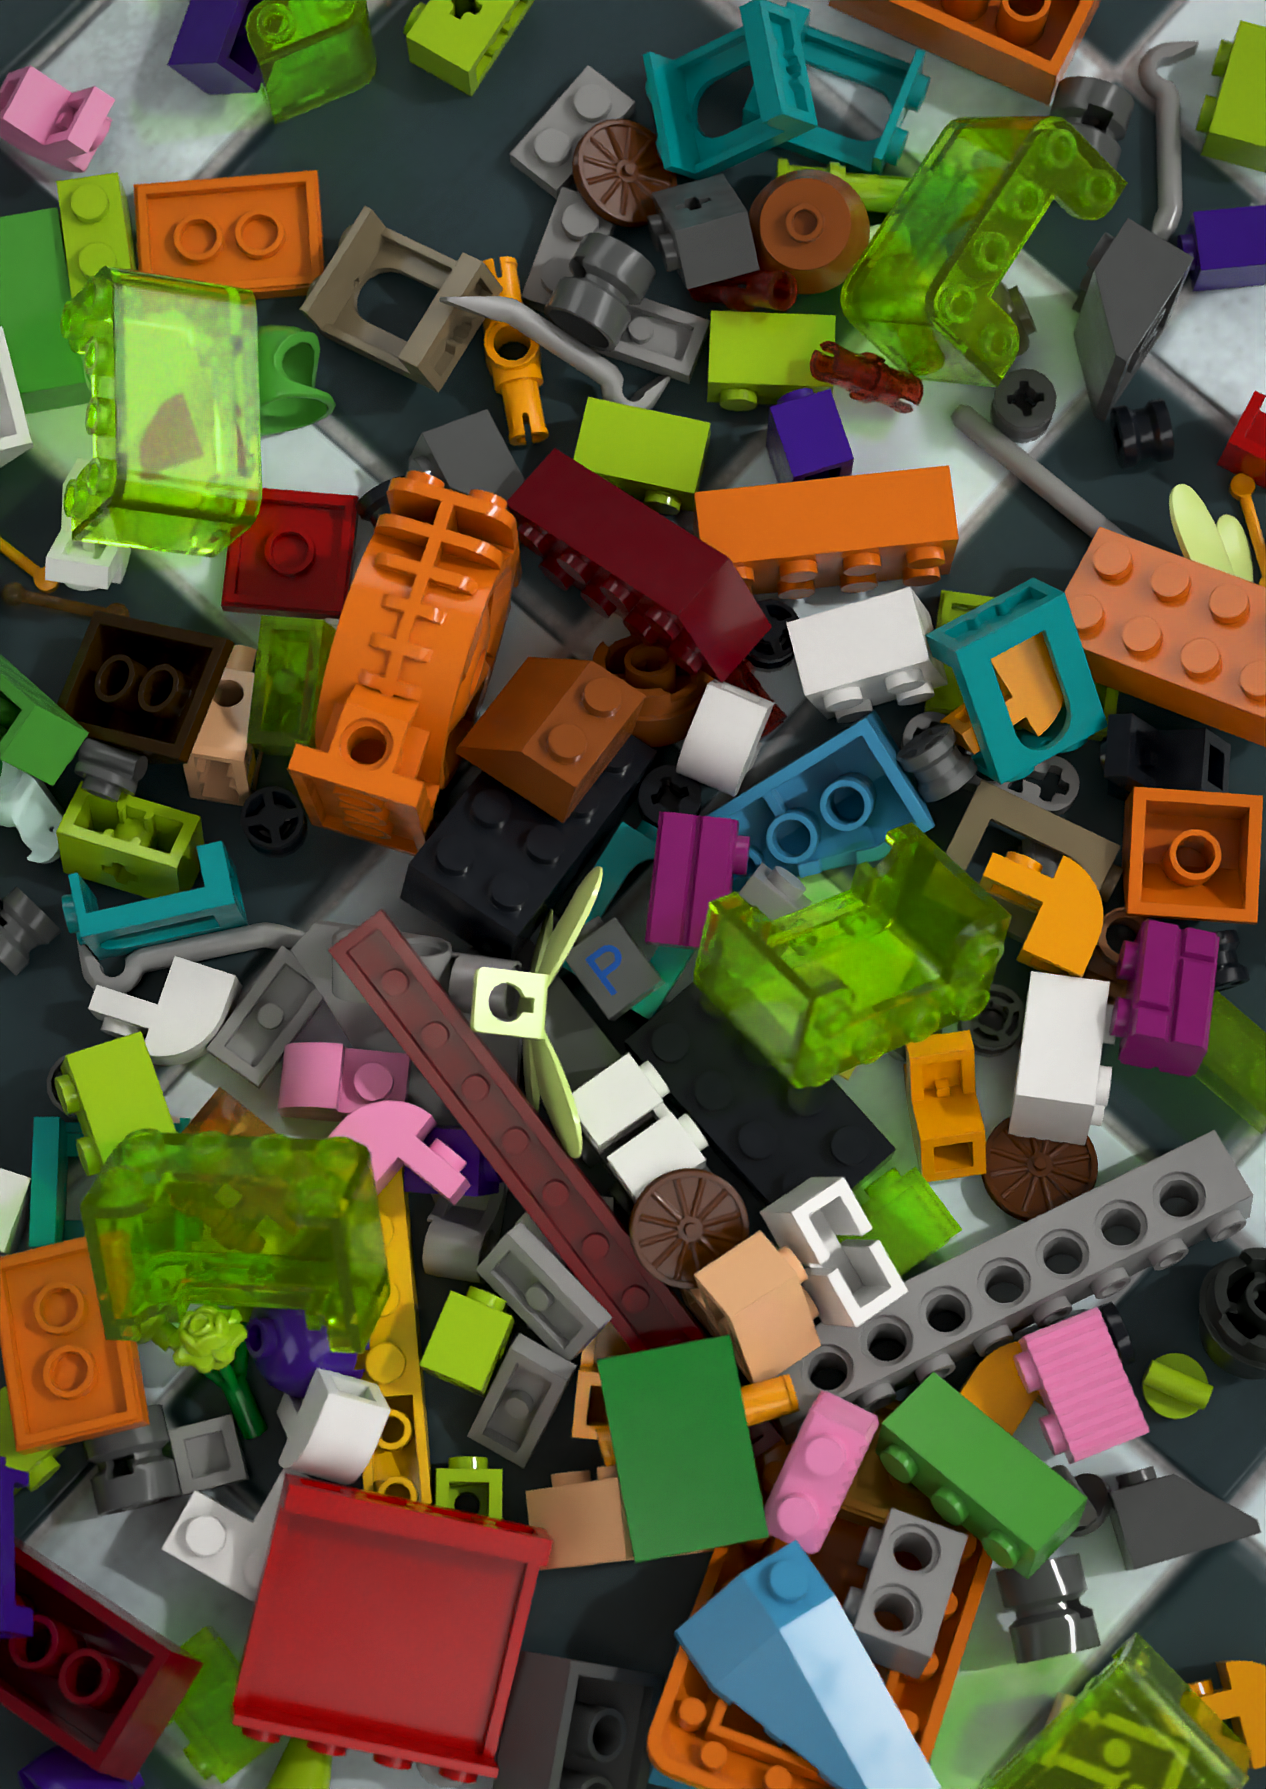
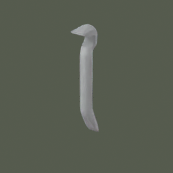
M1198 41L1159 44L1142 57L1138 67L1141 85L1155 99L1158 210L1154 217L1151 232L1167 242L1178 226L1183 208L1180 97L1175 84L1160 77L1157 69L1162 66L1173 65L1194 55L1198 47Z
M503 296L440 297L439 302L490 320L509 324L597 382L601 387L603 400L651 410L671 379L670 376H657L636 391L630 400H627L622 392L624 378L613 363L516 299Z
M262 922L144 947L133 951L124 959V971L116 977L106 976L103 972L104 968L86 945L80 946L78 940L77 944L82 973L86 982L94 990L96 985L126 994L139 984L145 973L170 968L174 956L198 962L258 948L279 950L281 946H284L286 949L291 950L305 932L280 924Z

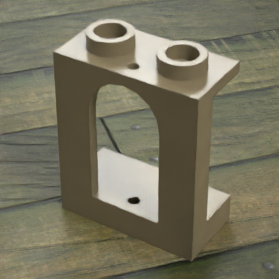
M364 206L354 224L348 226L343 232L338 249L322 275L318 276L311 283L307 291L306 300L300 311L322 336L439 393L485 317L439 302L440 297L499 296L503 288L483 261L464 252L456 261L387 228L371 208ZM380 273H400L438 291L408 341L366 322L360 317L357 310V298L361 288L369 279Z
M981 779L926 891L922 904L944 915L947 909L950 908L1018 942L1024 943L1036 914L977 888L979 882L964 875L990 821L1078 863L1090 875L1099 891L1101 900L1105 903L1110 899L1123 872V868L1113 864L1121 846Z

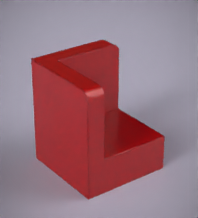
M1255 390L1217 465L1236 475L1243 473L1252 477L1256 485L1266 489V413L1260 411L1266 395Z

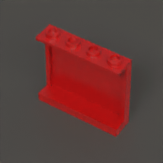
M285 1473L229 1708L232 1725L241 1726L242 1735L261 1742L279 1743L281 1736L285 1735L308 1740L307 1747L325 1755L346 1756L347 1749L349 1748L374 1753L372 1758L374 1762L394 1769L410 1770L412 1769L413 1762L437 1766L439 1767V1775L458 1782L476 1783L478 1775L497 1779L499 1768L494 1759L539 1568L540 1566L547 1567L553 1540L545 1528Z

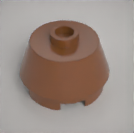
M803 169L779 176L760 191L748 213L760 269L758 271L770 283L788 292L817 294L839 286L857 270L868 248L870 224L863 201L847 182L825 171Z
M631 633L630 636L615 641L609 647L602 641L596 648L592 661L646 695L632 735L650 747L668 746L685 739L707 684L714 680V678L702 670H699L695 676L687 673L669 657L666 652L667 647L658 641L649 647Z

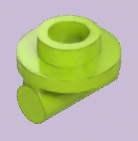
M1180 1353L1165 1354L1155 1360H1151L1142 1378V1393L1146 1403L1155 1413L1168 1419H1182L1194 1414L1199 1409L1204 1410L1214 1387L1208 1384L1207 1376L1201 1365L1193 1358Z

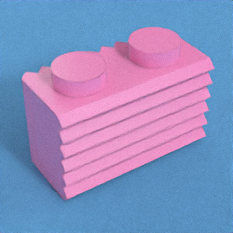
M1098 1307L1023 1336L1018 1340L1023 1352L1013 1356L1015 1366L1026 1391L1030 1393L1039 1390L1048 1415L1039 1418V1422L1046 1442L1054 1456L1064 1452L1068 1463L1072 1464L1150 1432Z
M820 1391L809 1409L765 1504L764 1513L768 1534L788 1544L797 1540L804 1552L808 1554L820 1550L863 1457L869 1448L868 1446L874 1437V1433L879 1426L876 1415L829 1392Z

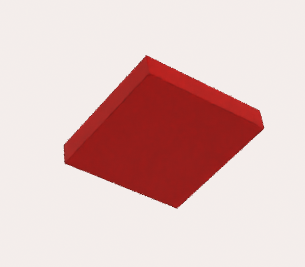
M234 485L221 600L223 611L308 619H340L352 583L359 518L355 505L359 500V496Z

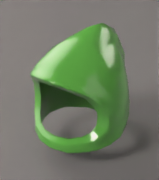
M259 326L237 335L220 355L215 375L217 405L227 442L235 457L246 456L248 442L251 437L279 434L304 428L328 417L333 412L336 404L331 395L315 388L320 354L319 340L315 333L305 331L296 326Z

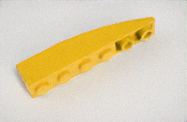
M403 1165L371 1205L337 1178L345 1279L352 1278L359 1287L367 1308L370 1330L369 1349L358 1350L354 1370L364 1369L361 1380L378 1384L391 1410L374 1453L362 1474L364 1490L433 1504L424 1372L419 1365L422 1360L409 1197L408 1192H404L405 1165Z

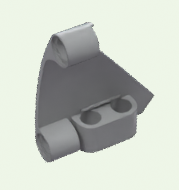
M317 920L292 947L291 951L318 992L324 996L323 1000L354 1049L405 1053L328 951L329 948L358 926ZM401 932L469 1023L471 1021L473 983L476 969L488 967L524 972L523 966L519 961L453 952L451 944L444 939ZM505 983L495 986L490 992L488 999L492 1015L503 1022H511L516 1019L520 999L519 992L513 986ZM478 1033L519 1087L522 1038ZM412 1062L407 1103L427 1111L433 1116L437 1125L461 1126ZM504 1182L499 1183V1193L479 1197L462 1196L455 1206L442 1195L431 1194L435 1206L427 1218V1221L431 1222L426 1233L423 1246V1268L426 1274L479 1284L486 1283L475 1269L499 1242L508 1189Z

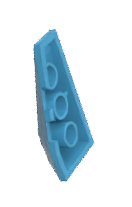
M875 709L705 815L738 820V835L750 836L746 875L734 874L732 886L734 892H739L761 863H764L771 870L775 866H780L796 877H806L830 869L878 861L935 826L925 801L917 792V782L913 773L903 771L897 762L896 756L900 749Z
M797 1540L740 1573L675 1631V1638L713 1693L730 1706L732 1703H735L765 1727L763 1732L780 1746L783 1742L816 1767L818 1775L835 1789H941L939 1782L836 1596Z

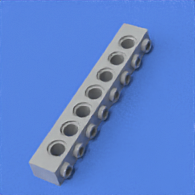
M1213 1130L903 1282L908 1292L858 1327L823 1325L822 1322L815 1325L821 1346L776 1376L790 1375L800 1411L773 1419L781 1432L787 1446L795 1442L809 1409L820 1391L829 1392L870 1413L879 1411L896 1399V1391L917 1381L921 1384L932 1372H935L943 1379L953 1372L956 1367L955 1362L975 1352H978L981 1357L988 1356L999 1347L1011 1343L1014 1340V1333L1034 1323L1039 1328L1053 1325L1071 1313L1073 1309L1071 1305L1093 1294L1096 1299L1107 1298L1125 1288L1131 1281L1129 1276L1150 1266L1156 1271L1166 1269L1182 1260L1189 1252L1188 1247L1208 1237L1213 1242H1219L1233 1236L1246 1225L1245 1219L1250 1217L1253 1194L1216 1131ZM1170 1198H1183L1189 1201L1195 1210L1187 1216L1175 1217L1166 1213L1161 1204ZM1125 1226L1135 1232L1137 1239L1128 1245L1119 1246L1110 1243L1103 1234L1111 1227ZM1067 1254L1075 1258L1080 1266L1072 1273L1057 1274L1048 1269L1045 1263L1054 1255ZM1007 1282L1017 1286L1022 1294L1013 1302L999 1303L991 1299L987 1291L997 1283ZM941 1311L955 1312L964 1320L959 1328L951 1332L937 1331L928 1322L933 1315ZM886 1339L898 1341L905 1347L903 1354L892 1361L878 1360L872 1356L870 1350L877 1342ZM825 1368L838 1369L847 1376L844 1383L833 1390H821L814 1386L811 1381L817 1372Z

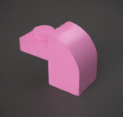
M32 66L9 72L0 88V138L24 153L55 167L71 172H85L97 148L103 142L110 129L112 119L107 117L115 99L96 86L71 93Z
M298 1042L287 1044L284 1047L277 1111L283 1117L341 1122L358 1108L374 1102L401 1101L407 1103L412 1061L406 1053L345 1048L344 1044Z
M380 1101L358 1108L341 1121L313 1154V1157L369 1205H371L403 1165L413 1171L454 1206L471 1186L468 1180L460 1174V1171L467 1163L437 1138L429 1147L423 1143L437 1125L433 1116L420 1107L406 1102Z

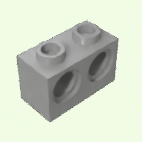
M891 1508L881 1530L872 1526L869 1527L857 1561L858 1565L868 1568L862 1589L850 1586L842 1609L872 1663L919 1679L932 1656L968 1535ZM900 1551L911 1553L920 1561L922 1570L910 1571L903 1568L897 1563L893 1553ZM879 1611L893 1613L901 1620L904 1630L892 1632L884 1629L877 1622L874 1613Z

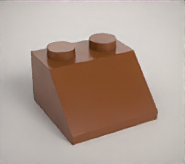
M528 657L457 746L456 753L564 823L633 733L646 695L592 660Z

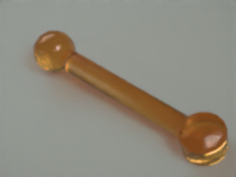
M9 582L3 587L1 592L3 601L10 606H18L24 602L92 617L95 610L130 617L128 609L121 603L110 604L107 608L26 591L17 582Z

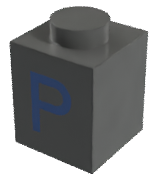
M597 916L584 924L573 944V948L565 959L607 1018L612 1021L617 1020L666 983L621 921L616 917L605 924L600 916Z

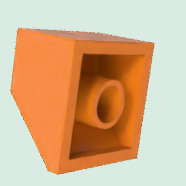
M1133 787L1125 801L1122 874L1126 916L1256 925L1258 923L1263 795Z

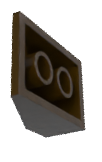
M95 610L57 705L89 732L85 740L91 738L144 755L148 759V764H187L235 643L219 636Z

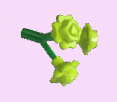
M242 1256L239 1260L235 1258L229 1259L226 1275L210 1277L209 1285L216 1289L224 1290V1295L234 1302V1308L223 1309L214 1302H208L194 1311L185 1312L181 1316L179 1328L167 1320L169 1315V1306L167 1304L169 1303L170 1289L163 1286L152 1294L143 1287H138L135 1293L129 1295L137 1345L152 1341L165 1352L171 1348L174 1351L173 1361L178 1367L192 1366L222 1389L244 1439H253L263 1434L268 1427L246 1380L249 1352L245 1339L248 1334L246 1326L259 1294L270 1282L276 1279L273 1264L254 1257L245 1258ZM234 1359V1368L232 1369L230 1363Z

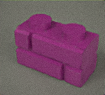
M665 811L659 812L645 942L648 945L725 953L726 939L739 940L743 901L731 900L734 874L746 875L750 836L738 835V820Z
M1147 920L1142 922L1134 942L1124 940L1118 958L1116 978L1127 981L1125 998H1116L1109 1028L1110 1036L1120 1037L1118 1060L1122 1064L1147 1069L1158 1067L1161 1072L1186 1077L1196 1074L1208 1050L1220 940L1217 933L1189 927L1182 930L1179 929L1178 925Z

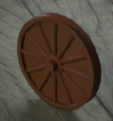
M609 119L596 124L581 137L575 148L572 160L574 181L586 204L604 220L618 226L630 228L648 225L647 216L656 214L652 197L653 192L677 186V173L664 169L663 161L657 151L656 140L658 136L639 123L626 119Z
M1008 1117L995 1127L986 1141V1174H981L984 1187L992 1201L1003 1212L1017 1220L1027 1222L1092 1190L1095 1186L1098 1174V1160L1095 1148L1088 1136L1085 1146L1067 1142H1055L1047 1139L1041 1140L1034 1137L1015 1136L1008 1134L1010 1117Z
M696 1168L673 1170L653 1180L637 1198L629 1222L630 1242L636 1258L654 1278L675 1288L696 1289L699 1287L694 1277L695 1273L748 1239L749 1219L747 1210L737 1191L718 1175Z

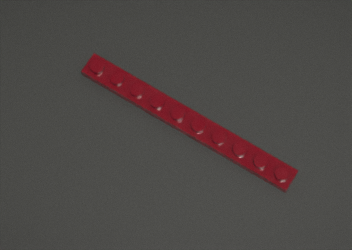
M383 909L379 910L329 948V953L582 1286L613 1317L610 1320L611 1324L633 1352L708 1338L670 1286L654 1278L640 1264L632 1249L629 1232L579 1166L566 1153L560 1141L478 1033L471 1030L468 1020ZM739 1378L740 1387L745 1386ZM771 1420L748 1427L754 1460L782 1440L781 1432Z

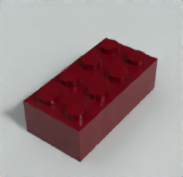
M556 448L550 452L507 500L508 510L514 515L520 525L517 528L519 540L532 552L543 558L538 567L552 583L564 591H567L573 585L581 591L580 595L584 601L598 614L607 619L613 613L624 619L622 622L629 632L645 645L651 647L658 641L667 647L666 652L669 657L691 675L695 676L699 670H702L722 684L772 628L729 557Z
M14 1536L15 1605L33 1609V1636L0 1639V1704L97 1772L133 1782L204 1663Z

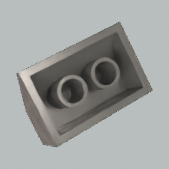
M1127 218L1116 237L1105 232L1097 243L1086 263L1089 269L1079 285L1082 291L1072 307L1074 311L1080 314L1073 337L1093 416L1105 422L1111 412V408L1116 405L1167 326L1194 259L1191 255Z
M520 1650L507 1703L497 1765L499 1771L497 1779L494 1778L492 1789H646L651 1762L646 1749L647 1736L662 1696L665 1676Z

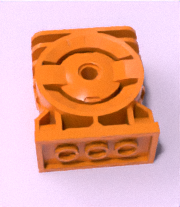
M414 470L408 471L405 478L396 477L391 479L386 493L391 514L379 515L374 529L375 532L363 554L348 592L323 678L315 725L316 749L296 743L288 766V771L311 825L412 856L418 853L436 830L433 811L439 790H444L456 773L462 757L456 753L457 746L478 719L498 655L505 624L511 610L513 588L518 587L522 576L516 518L506 510L507 501L496 494L477 489L470 490L469 495L444 488V482L437 477Z

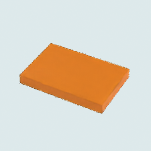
M317 170L134 184L140 301L143 308L306 296L311 283L318 276L322 275L325 270L320 184Z
M113 1229L0 1257V1346L16 1452L27 1455L150 1425L119 1233Z

